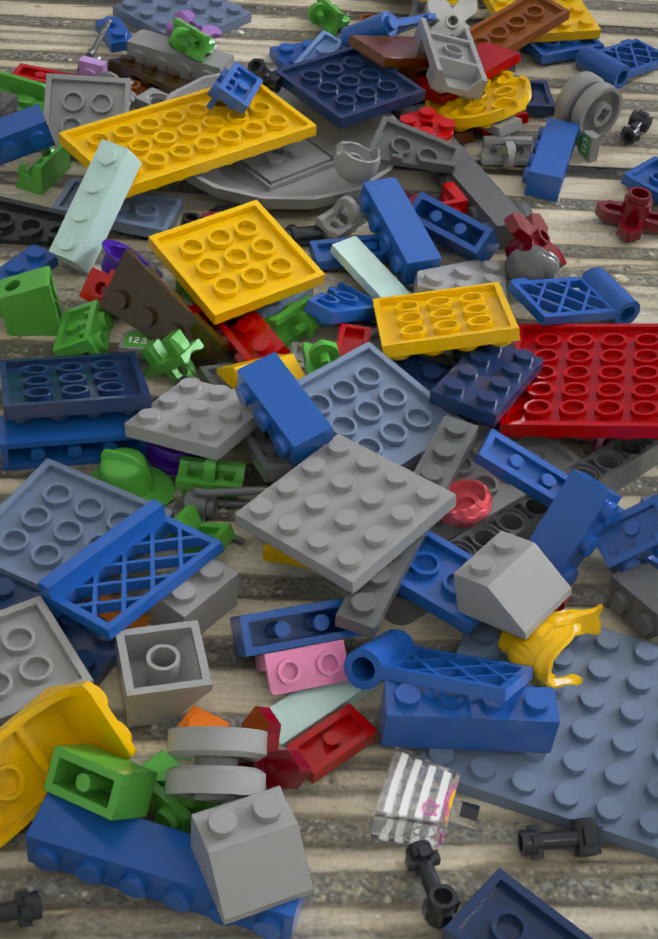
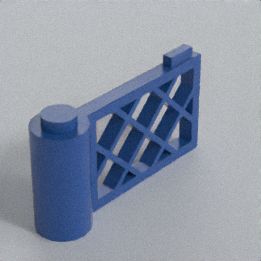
M384 11L342 28L341 39L343 45L347 48L350 47L348 44L350 35L394 36L416 28L421 17L426 18L427 23L434 21L437 17L435 13L396 18L389 11Z
M638 39L622 40L619 44L599 50L592 46H585L576 54V67L582 71L593 72L601 77L604 82H608L620 89L629 78L658 69V49Z
M602 267L589 269L582 277L528 280L527 278L511 279L508 286L510 293L541 325L611 319L615 324H630L640 312V304Z
M390 629L348 654L344 663V671L348 681L354 687L361 690H370L385 680L399 683H412L420 687L504 703L533 679V667L415 646L412 638L405 631L399 629Z

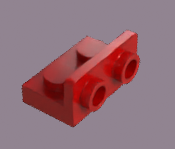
M256 310L246 313L229 328L224 322L217 324L223 332L220 336L227 342L226 347L230 352L235 348L238 350L233 356L239 363L263 358L273 352L277 354L290 353L286 345Z

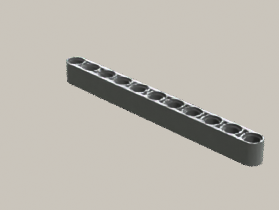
M616 438L563 472L568 475L572 469L585 472L616 492L658 465V440L654 438H634L631 440ZM525 494L448 542L471 555H475L500 531L529 540L548 507ZM396 593L385 618L392 624L407 625L425 615L428 611Z

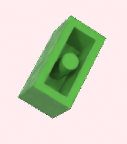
M91 744L57 745L54 747L43 790L111 821L147 817L158 772Z

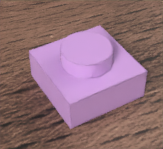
M84 55L78 60L79 75L98 76L108 71L107 61Z

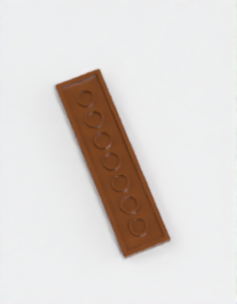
M516 0L468 29L472 35L475 47L483 42H488L517 51L567 21L570 10L553 0ZM400 68L397 71L414 82L425 76L428 68Z

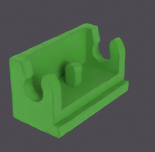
M59 144L55 150L52 146L44 149L45 154L27 171L26 163L23 162L18 167L19 181L16 183V187L43 195L71 168L70 153Z

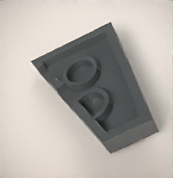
M383 115L369 150L373 151L378 147L380 150V163L452 174L463 147Z

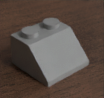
M500 531L454 573L458 612L525 640L572 594L570 585L534 542L504 531Z
M215 557L145 612L151 617L148 623L153 626L198 620L201 634L204 633L237 605L239 573ZM179 567L170 568L162 575L172 574ZM142 589L133 597L143 596L147 592H149L150 589Z
M198 620L129 628L122 630L115 636L116 666L127 728L170 722L212 690L213 684Z
M280 786L191 814L190 847L224 925L313 894L314 888L299 825Z

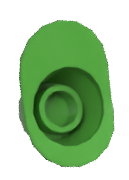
M134 448L104 449L101 453L100 465L92 474L94 478L151 501L154 499L164 504V507L173 500L176 491L174 482L169 475L150 466L146 457Z

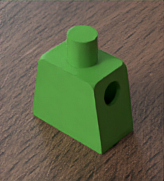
M50 266L1 279L0 318L4 319L8 334L11 336H57L62 309Z

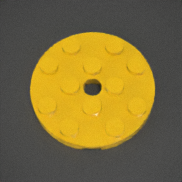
M502 71L500 74L488 79L480 100L458 97L447 102L444 106L426 100L425 106L432 107L436 110L437 114L455 122L454 131L463 132L469 128L479 126L491 128L492 124L526 109L527 104L532 98L531 84L524 75L518 78L513 76V71Z

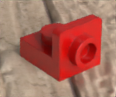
M454 182L443 183L441 196L438 200L466 215L469 200Z

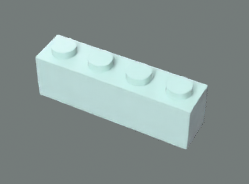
M104 139L101 140L49 249V252L63 263L87 273L94 266L102 249V241L107 238L142 164L128 148Z

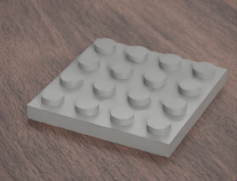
M337 434L328 444L320 447L234 515L238 527L354 594L456 506V494Z

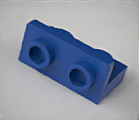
M235 61L230 70L224 67L207 94L211 97V100L206 107L211 110L219 99L228 108L243 115L264 80Z
M657 494L618 513L613 521L608 525H604L598 534L599 542L597 547L612 574L621 573L641 565L640 561L654 555L655 558H658Z

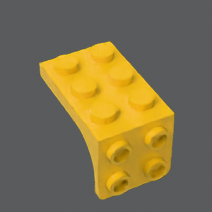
M84 681L47 687L0 727V849L35 818L48 793L43 789L55 746L91 744L125 759H130L137 753L131 741L132 735L129 729L116 719L108 707L107 696L97 685Z

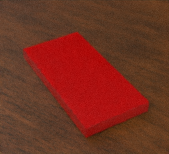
M483 42L476 46L487 80L521 61L520 52L488 42ZM426 75L414 81V83L426 90V100L444 106L447 102L459 97L448 92L444 94L435 92L429 87Z

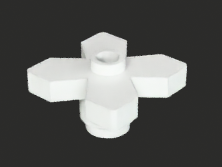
M427 0V13H435L437 17L435 18L437 22L430 28V31L454 36L463 28H470L465 21L477 12V0H459L453 8L447 0ZM448 19L452 20L454 25H450Z

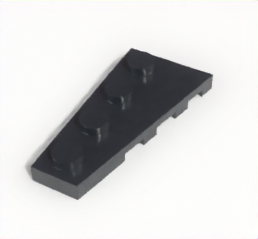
M0 196V244L51 246L67 211Z

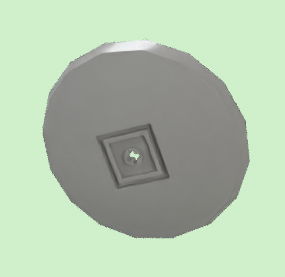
M268 68V69L273 72V70H275V69H277V68ZM221 73L202 76L170 92L164 101L210 88ZM282 87L280 92L275 94L317 125L315 136L184 179V181L216 198L240 204L257 200L265 209H316L335 204L338 199L345 195L356 199L358 195H361L363 183H349L339 176L334 166V152L337 144L342 142V140L351 141L369 149L383 115L397 120V118L392 113H386L340 129ZM380 163L376 175L369 181L386 178L394 165Z

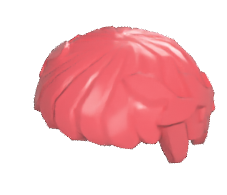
M473 479L454 481L449 491L456 494V506L439 521L454 528L472 527L481 522L489 515L492 508V496L488 491L487 485Z

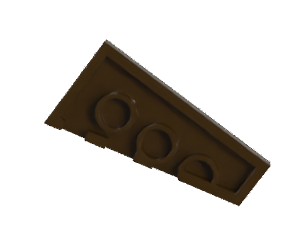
M120 55V58L109 59L108 63L109 71L125 78H131V80L139 81L142 79V86L160 89V91L168 95L170 92L196 80L195 78H181L180 73L176 71L158 70V66L153 63L143 62L141 64L135 62L136 58L129 55Z
M132 248L125 249L100 307L153 340L159 338L161 341L177 329L182 331L189 342L199 338L204 347L190 355L191 361L197 367L216 365L227 342L198 313L194 314L183 303L184 299L176 291L172 292L160 280V276L138 258L139 255Z

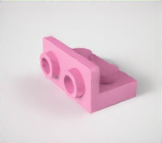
M344 639L254 656L257 672L266 671L271 695L348 681L344 671V663L347 657Z

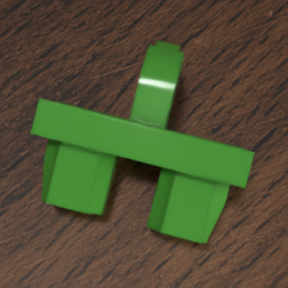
M174 18L173 31L167 43L176 51L183 52L198 62H204L205 55L213 53L216 41L184 20Z
M180 329L171 332L161 341L159 338L152 340L140 350L149 363L143 374L149 380L165 373L174 385L181 376L195 378L196 368L190 359V355L201 350L204 345L199 338L189 342ZM181 367L184 374L182 375L177 368Z
M181 456L175 480V489H181L183 498H185L187 490L195 489V487L206 489L243 487L246 463ZM237 496L218 497V499L236 500Z

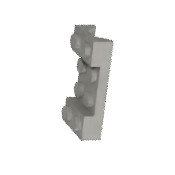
M421 17L414 37L417 47L427 55L429 68L426 77L429 87L437 93L444 94L448 92L456 94L463 99L473 98L480 100L488 80L470 30L463 28L454 36L430 31L426 18Z

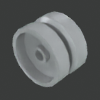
M583 71L569 79L561 89L556 99L555 117L558 120L580 124L578 134L581 131L593 130L602 137L616 123L621 113L623 96L618 88L608 82H604L595 73Z
M224 726L169 728L167 754L174 759L195 761V765L173 766L166 771L165 796L192 798L197 802L228 803L265 791L266 774L257 768L238 766V763L257 762L267 756L268 732L251 728Z

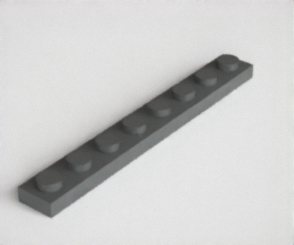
M445 415L414 473L450 490L477 437L479 426ZM429 529L354 594L348 591L336 613L335 626L371 639L374 638Z

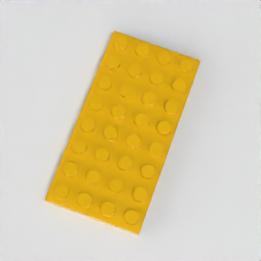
M261 84L243 115L228 108L219 99L211 110L206 106L211 100V97L207 95L212 88L210 87L58 132L59 144L87 169L102 139L128 148L142 162L126 198H131L134 195L155 190L161 186L182 181L185 178L200 173H207L221 166L231 165L234 162L255 157L258 154L279 149L294 142H301L306 138L316 135L317 125Z

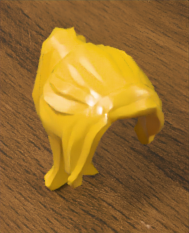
M601 603L591 609H570L553 612L526 640L503 631L497 645L502 653L507 655L510 662L533 667V679L529 682L533 686L553 687L555 689L568 685L578 686L582 684V677L574 673L559 677L555 676L552 673L553 661L574 637L586 633L592 635L600 634L601 621L599 616L604 606Z

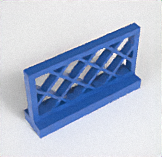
M152 499L38 582L41 597L55 619L64 614L111 640L224 551L222 541L165 515L164 504ZM169 532L178 536L176 538L164 539L169 535ZM184 548H204L200 552L184 554ZM178 549V555L156 557V552ZM150 553V558L136 560L142 554ZM179 567L172 574L156 575L157 569ZM150 570V576L128 579V573ZM122 574V580L108 581L114 575ZM150 589L143 596L128 598V591ZM121 592V599L99 601V595ZM92 596V602L77 604L85 597ZM121 611L109 623L99 618L101 613Z

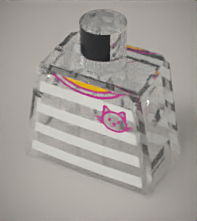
M395 747L375 811L370 838L408 845L415 841L427 840L432 848H440L443 845L448 825L474 832L480 806L455 799L460 780L457 772L403 748Z

